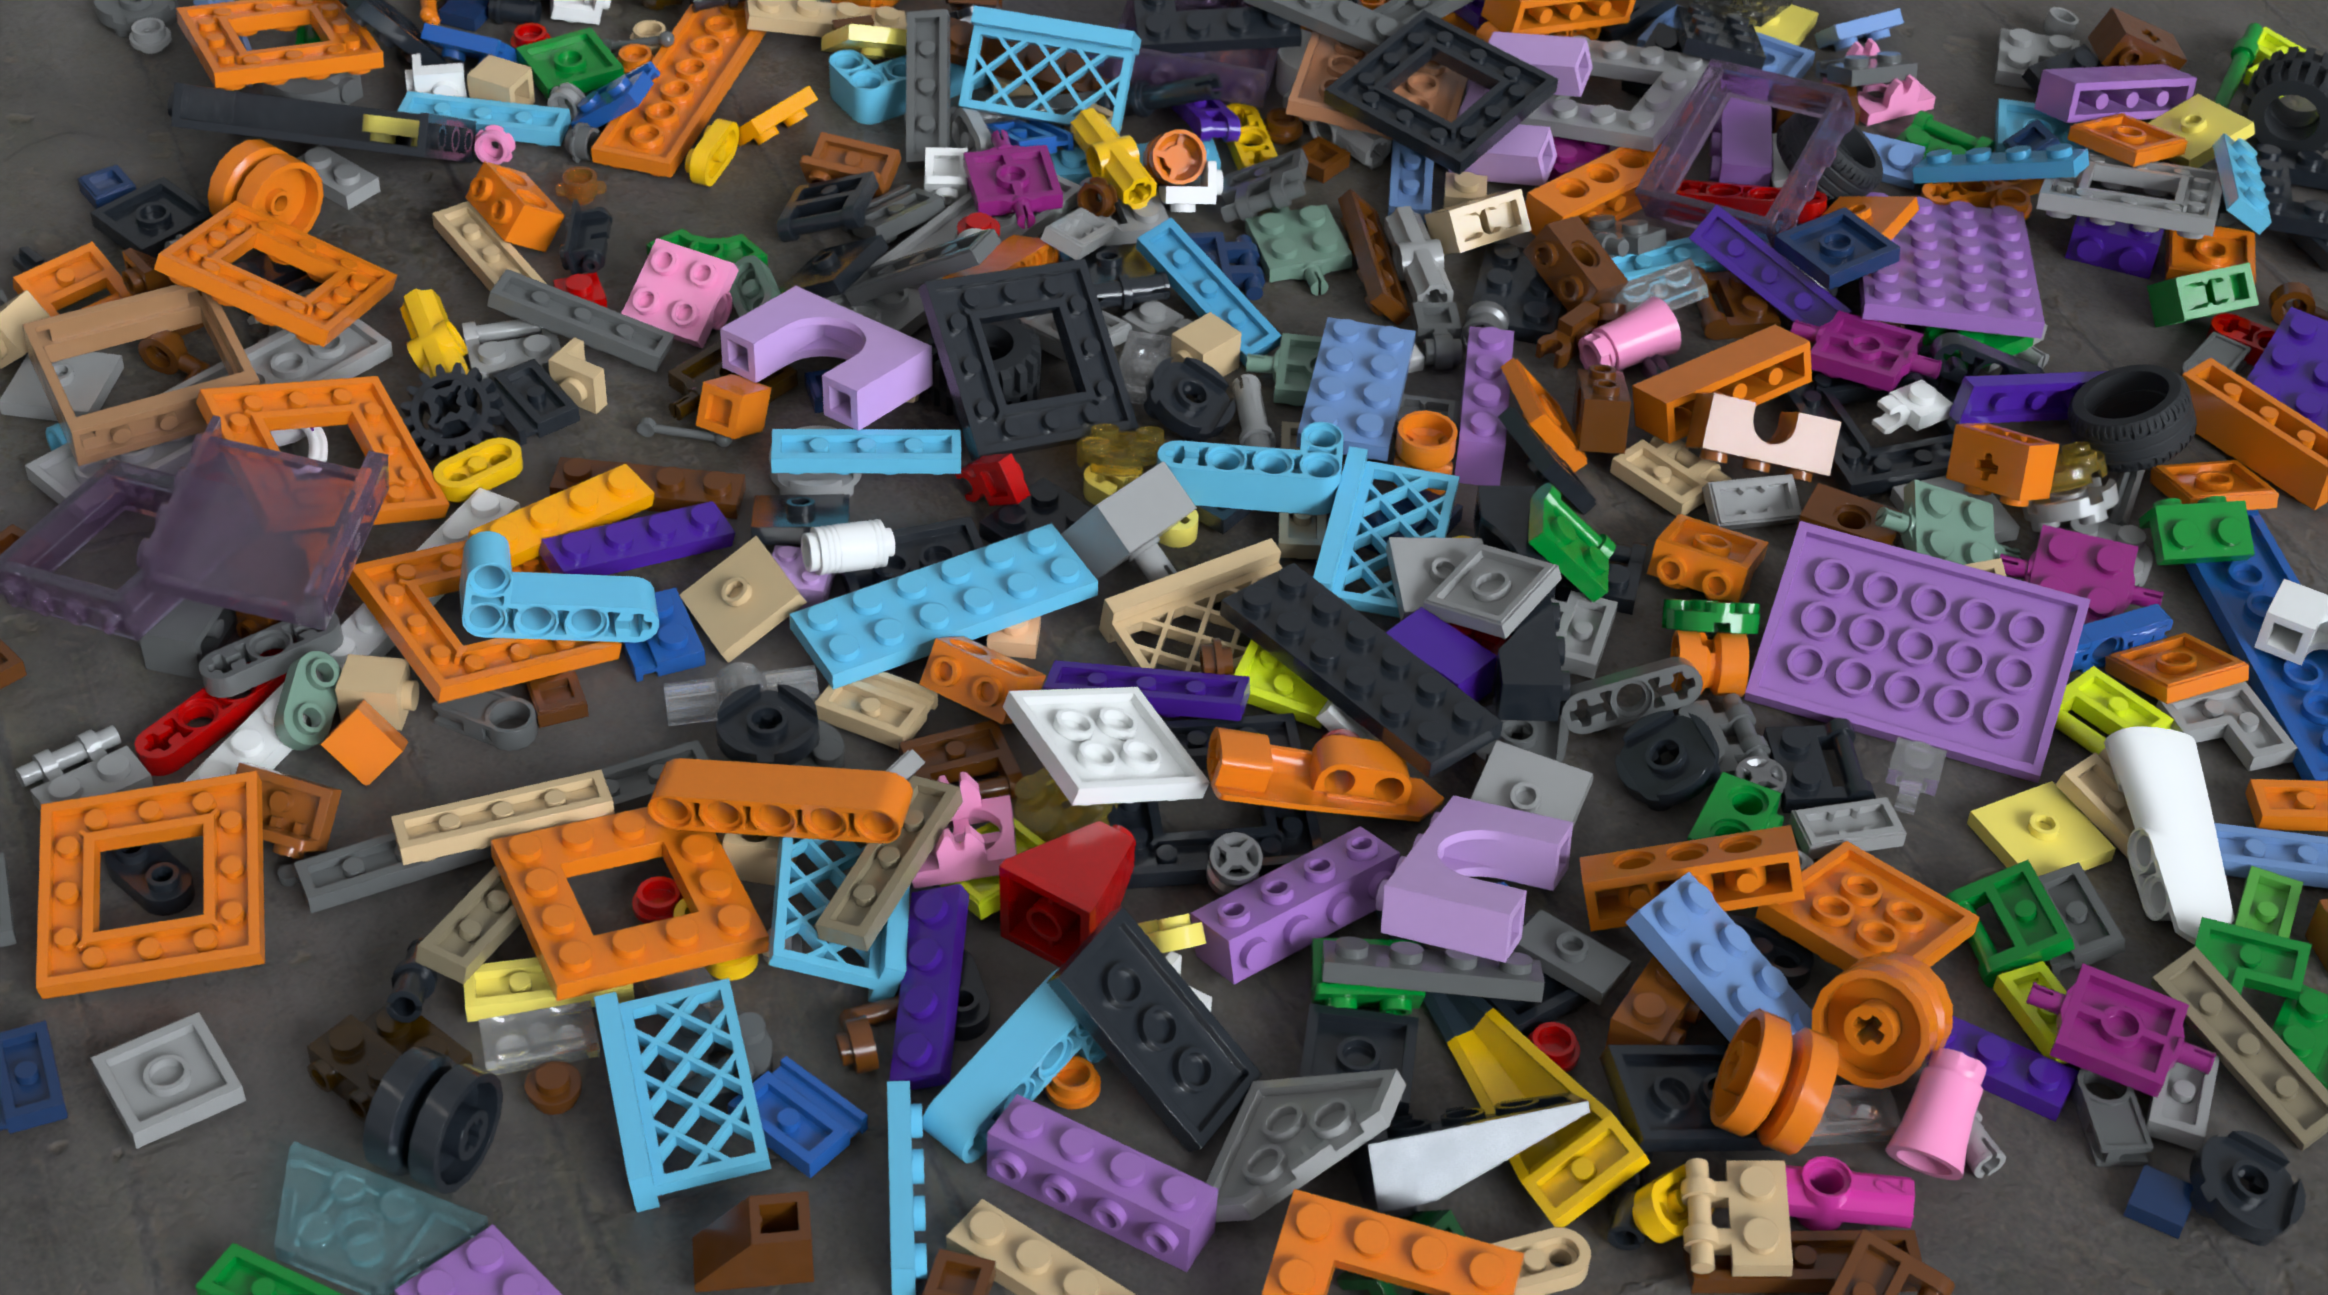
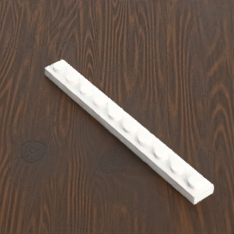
M479 487L416 551L468 540L470 530L520 509V504L517 501ZM445 594L428 599L434 606ZM363 603L341 625L344 637L343 643L340 648L329 655L337 661L342 670L348 654L384 657L395 644ZM316 669V676L324 682L321 673ZM284 683L184 782L236 774L239 762L251 763L273 770L293 750L280 741L274 729V717ZM303 714V720L305 724L311 727L312 723L310 718L306 714Z

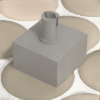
M1162 461L1095 505L1061 535L1097 580L1126 560L1130 562L1135 560L1149 582H1153L1177 573L1174 566L1157 544L1161 541L1159 537L1197 509V507L1166 463Z

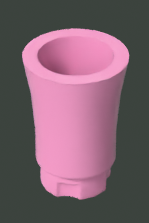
M1650 297L1628 313L1595 328L1591 334L1579 339L1580 360L1585 369H1589L1591 365L1602 364L1612 366L1617 371H1621L1642 363L1647 356L1651 358L1655 354H1659L1663 357L1677 353L1681 346V332L1677 319L1670 307L1662 299Z
M1940 1048L1939 1051H1933L1928 1067L1922 1070L1905 1115L1885 1149L1886 1153L1900 1164L1920 1173L1946 1180L1962 1179L1967 1145L1975 1113L1983 1092L1981 1084L1986 1074L1985 1065L1979 1060L1956 1050Z

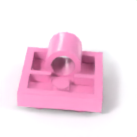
M656 238L621 314L675 334L674 339L703 349L711 330H720L729 319L733 305L732 296L729 291L739 270L734 263Z

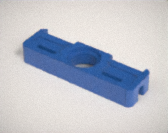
M2153 604L2084 624L2070 672L2079 670L2081 673H2084L2093 666L2097 669L2106 667L2105 656H2109V654L2168 638L2164 633L2171 630L2173 620L2159 604Z

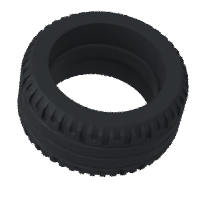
M1814 100L1804 104L1777 131L1776 145L1784 164L1805 190L1819 191L1827 195V207H1830L1840 196H1866L1878 187L1883 179V165L1870 140L1845 113L1830 103Z
M2129 365L2104 372L2086 382L2075 393L2068 406V420L2076 451L2089 465L2105 471L2134 472L2163 464L2183 451L2191 442L2196 432L2197 420L2188 384L2181 375L2157 365Z

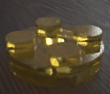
M1113 424L1093 425L1091 427V435L1083 437L1077 442V465L1082 468L1085 462L1090 463V472L1099 475L1116 477L1143 475V466L1157 465L1159 447L1168 442L1164 439V429L1146 426L1138 428L1137 432L1119 431V427Z
M2084 441L2063 446L2061 448L2062 453L2057 455L2050 493L2071 490L2093 483L2091 473L2098 472L2101 478L2106 476L2108 471L2104 453L2091 450L2090 443Z
M1045 767L1033 775L1020 779L1014 790L1017 797L1015 804L1016 819L1045 842L1097 821L1109 825L1110 822L1107 816L1112 811L1113 804L1116 809L1119 804L1071 805L1063 809L1060 804L1068 799Z

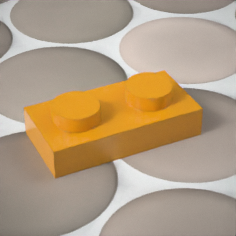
M810 85L739 127L738 145L741 147L754 139L759 146L779 133L776 125L784 122L787 128L807 117L808 113L804 108L818 100Z

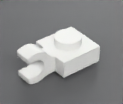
M1921 379L1889 392L1888 396L1881 398L1877 406L1885 411V413L1881 417L1873 419L1872 425L1884 434H1890L1906 424L1919 431L1948 419L1953 403L1940 394L1933 386Z

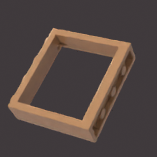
M176 284L22 324L30 361L78 466L208 431L210 429L196 404L200 389L260 385V380L221 304L215 302L211 295L204 292L200 296L198 289L193 287H183ZM203 323L229 376L76 417L52 362L147 338L160 331H174Z

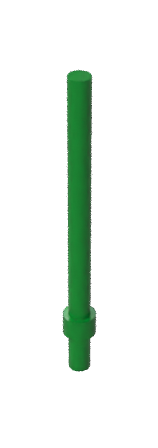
M2250 23L2243 37L2236 41L2231 52V64L2213 101L2227 109L2247 66L2254 62L2258 53L2259 46L2257 43L2263 32L2260 24Z

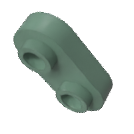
M748 255L735 263L739 272L729 292L739 317L781 294L770 268L758 257Z
M308 652L293 661L287 671L274 717V729L280 741L293 750H307L319 744L327 737L337 706L335 688L342 670L337 661L325 652ZM316 669L321 673L324 682L316 676ZM303 714H306L310 718L312 723L311 727L305 724L303 720Z

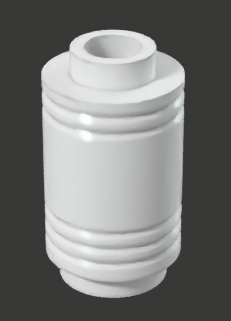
M880 519L812 527L809 533H803L801 537L803 563L808 572L815 571L818 576L886 567L889 557L895 554L894 535L891 528H885Z

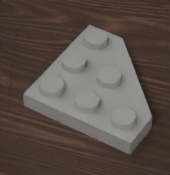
M1390 1069L1253 1081L1206 1181L1207 1184L1218 1189L1216 1222L1254 1220L1292 1194L1294 1189L1298 1190L1387 1129L1406 1087V1083L1398 1070Z

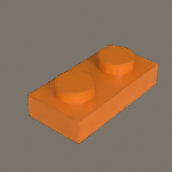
M2250 779L2245 795L2257 828L2287 831H2328V781Z

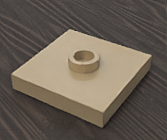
M757 536L753 537L680 594L685 605L728 663L788 618L790 613L797 611L807 603Z

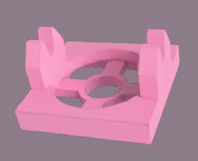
M1869 38L1864 46V50L1863 46L1857 41L1853 43L1845 56L1877 55L1880 50L1877 43ZM1907 75L1904 81L1895 78L1889 85L1883 83L1861 85L1862 91L1857 92L1861 112L1859 119L1866 126L1916 114L1920 110L1928 111L1933 109L1936 97L1912 75ZM1827 77L1823 78L1822 83L1839 84L1832 81H1828ZM1868 92H1882L1884 97L1876 98L1868 94Z
M960 772L959 787L963 802L946 829H943L939 840L913 879V888L999 875V865L1005 859L1017 855L1010 795L981 800L979 784L966 772ZM945 775L939 776L937 781L949 784ZM991 822L1000 831L980 834L970 825ZM947 828H953L954 832L951 833Z

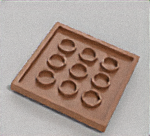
M1312 31L1288 99L1286 114L1297 116L1306 121L1324 122L1337 125L1345 130H1359L1380 135L1385 139H1391L1324 103L1325 89L1369 53ZM1430 60L1393 90V92L1452 123L1459 113L1468 78Z

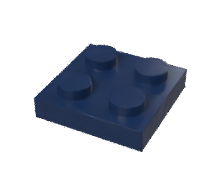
M1845 207L1776 234L1774 250L1828 290L1840 287L1845 283L1897 263L1900 256V246Z

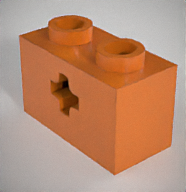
M1989 423L1956 424L1946 479L1963 483V490L1968 493L1977 495H1991V493L2001 495V503L2017 507H2027L2029 500L2049 499L2059 444Z

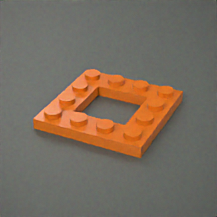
M240 0L176 8L178 25L215 88L240 90L247 84L265 83L268 85H281L286 83L288 79L306 77L311 80H321L329 77L330 74L348 72L354 75L369 73L371 69L384 68L383 51L366 27H361L345 12L347 7L338 0ZM311 24L322 42L247 51L238 36H252L260 30L268 29L287 32L296 30L299 26Z
M234 201L158 254L154 270L169 276V279L177 285L198 289L211 295V298L221 305L235 306L252 314L262 324L281 327L294 333L300 341L306 344L320 345L322 347H325L393 290L397 278L396 274L237 201ZM252 248L266 253L270 260L278 264L292 265L307 272L311 279L323 284L306 297H302L232 263Z
M378 376L199 390L196 404L265 536L270 533L283 535L445 518L450 504L440 486L434 480L429 466ZM348 425L376 477L297 484L270 431Z
M467 540L349 566L348 582L438 704L619 659L621 642L494 638L463 646L428 598L459 591L463 550ZM541 556L512 568V572L552 573Z
M257 771L41 804L36 990L42 999L265 964L262 781ZM203 836L204 915L99 931L101 852Z
M648 807L491 840L492 859L556 1001L768 952L769 935L715 832L665 828L657 824L650 817ZM663 857L691 914L593 936L567 878Z
M1294 1189L1262 1295H1327L1335 1267L1431 1295H1514L1524 1261V1253Z

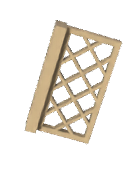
M1270 538L1104 599L1099 630L1108 643L1117 642L1133 667L1155 669L1158 663L1181 671L1201 672L1200 662L1195 661L1200 644H1209L1213 638L1204 635L1208 622L1235 630L1231 643L1221 640L1222 647H1231L1235 673L1247 647L1237 645L1241 631L1220 615V611L1213 610L1214 604L1283 569L1279 563L1281 550L1273 539ZM1187 615L1200 619L1202 622L1198 633L1172 626V620ZM1146 631L1160 637L1156 649L1135 643L1130 635ZM1166 638L1193 645L1189 659L1162 651Z

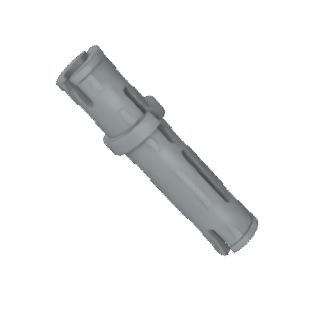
M1243 374L1241 375L1243 388H1241L1238 378L1234 379L1232 383V392L1235 396L1242 431L1239 436V444L1275 448L1276 437L1274 431L1272 432L1268 426L1261 393V383L1255 375Z

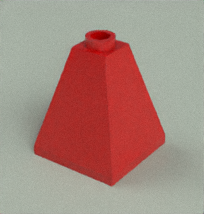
M1097 821L1005 859L999 865L1001 937L1061 967L1111 911L1120 908L1134 869L1136 841L1132 833L1123 826H1109L1101 821Z

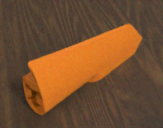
M1215 727L1208 745L1207 770L1210 784L1216 797L1224 801L1420 822L1442 805L1445 799L1424 780L1410 777L1407 761L1381 741L1343 735H1330L1319 740L1314 745L1312 751L1271 745L1266 734Z

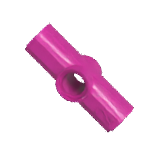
M1829 1156L1815 1157L1809 1160L1803 1167L1785 1165L1789 1217H1796L1801 1225L1809 1230L1834 1231L1843 1222L1911 1228L1915 1200V1185L1911 1177L1852 1172L1845 1163Z

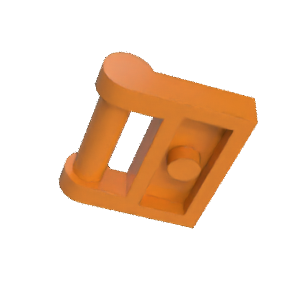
M93 241L13 277V288L18 295L28 290L50 317L60 315L58 310L103 289H107L111 295L84 308L132 296L127 290L122 276Z

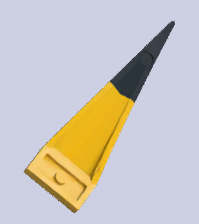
M1375 910V913L1377 914L1381 922L1382 911ZM1388 935L1389 938L1392 940H1409L1401 937ZM1421 943L1423 949L1430 950L1424 943ZM1425 992L1424 1002L1481 1108L1485 1110L1486 1115L1495 1113L1494 1105L1497 1103L1515 1099L1571 1092L1588 1101L1590 1109L1588 1114L1509 1159L1520 1182L1555 1228L1567 1226L1650 1163L1642 1149L1609 1109L1553 1062L1482 997Z

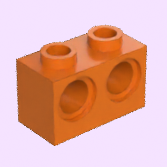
M487 161L483 162L465 196L505 242L545 253L565 218V215L526 173Z
M964 636L944 637L935 639L919 685L1004 725L1013 723L1003 709L1008 692L1041 690L1046 675Z

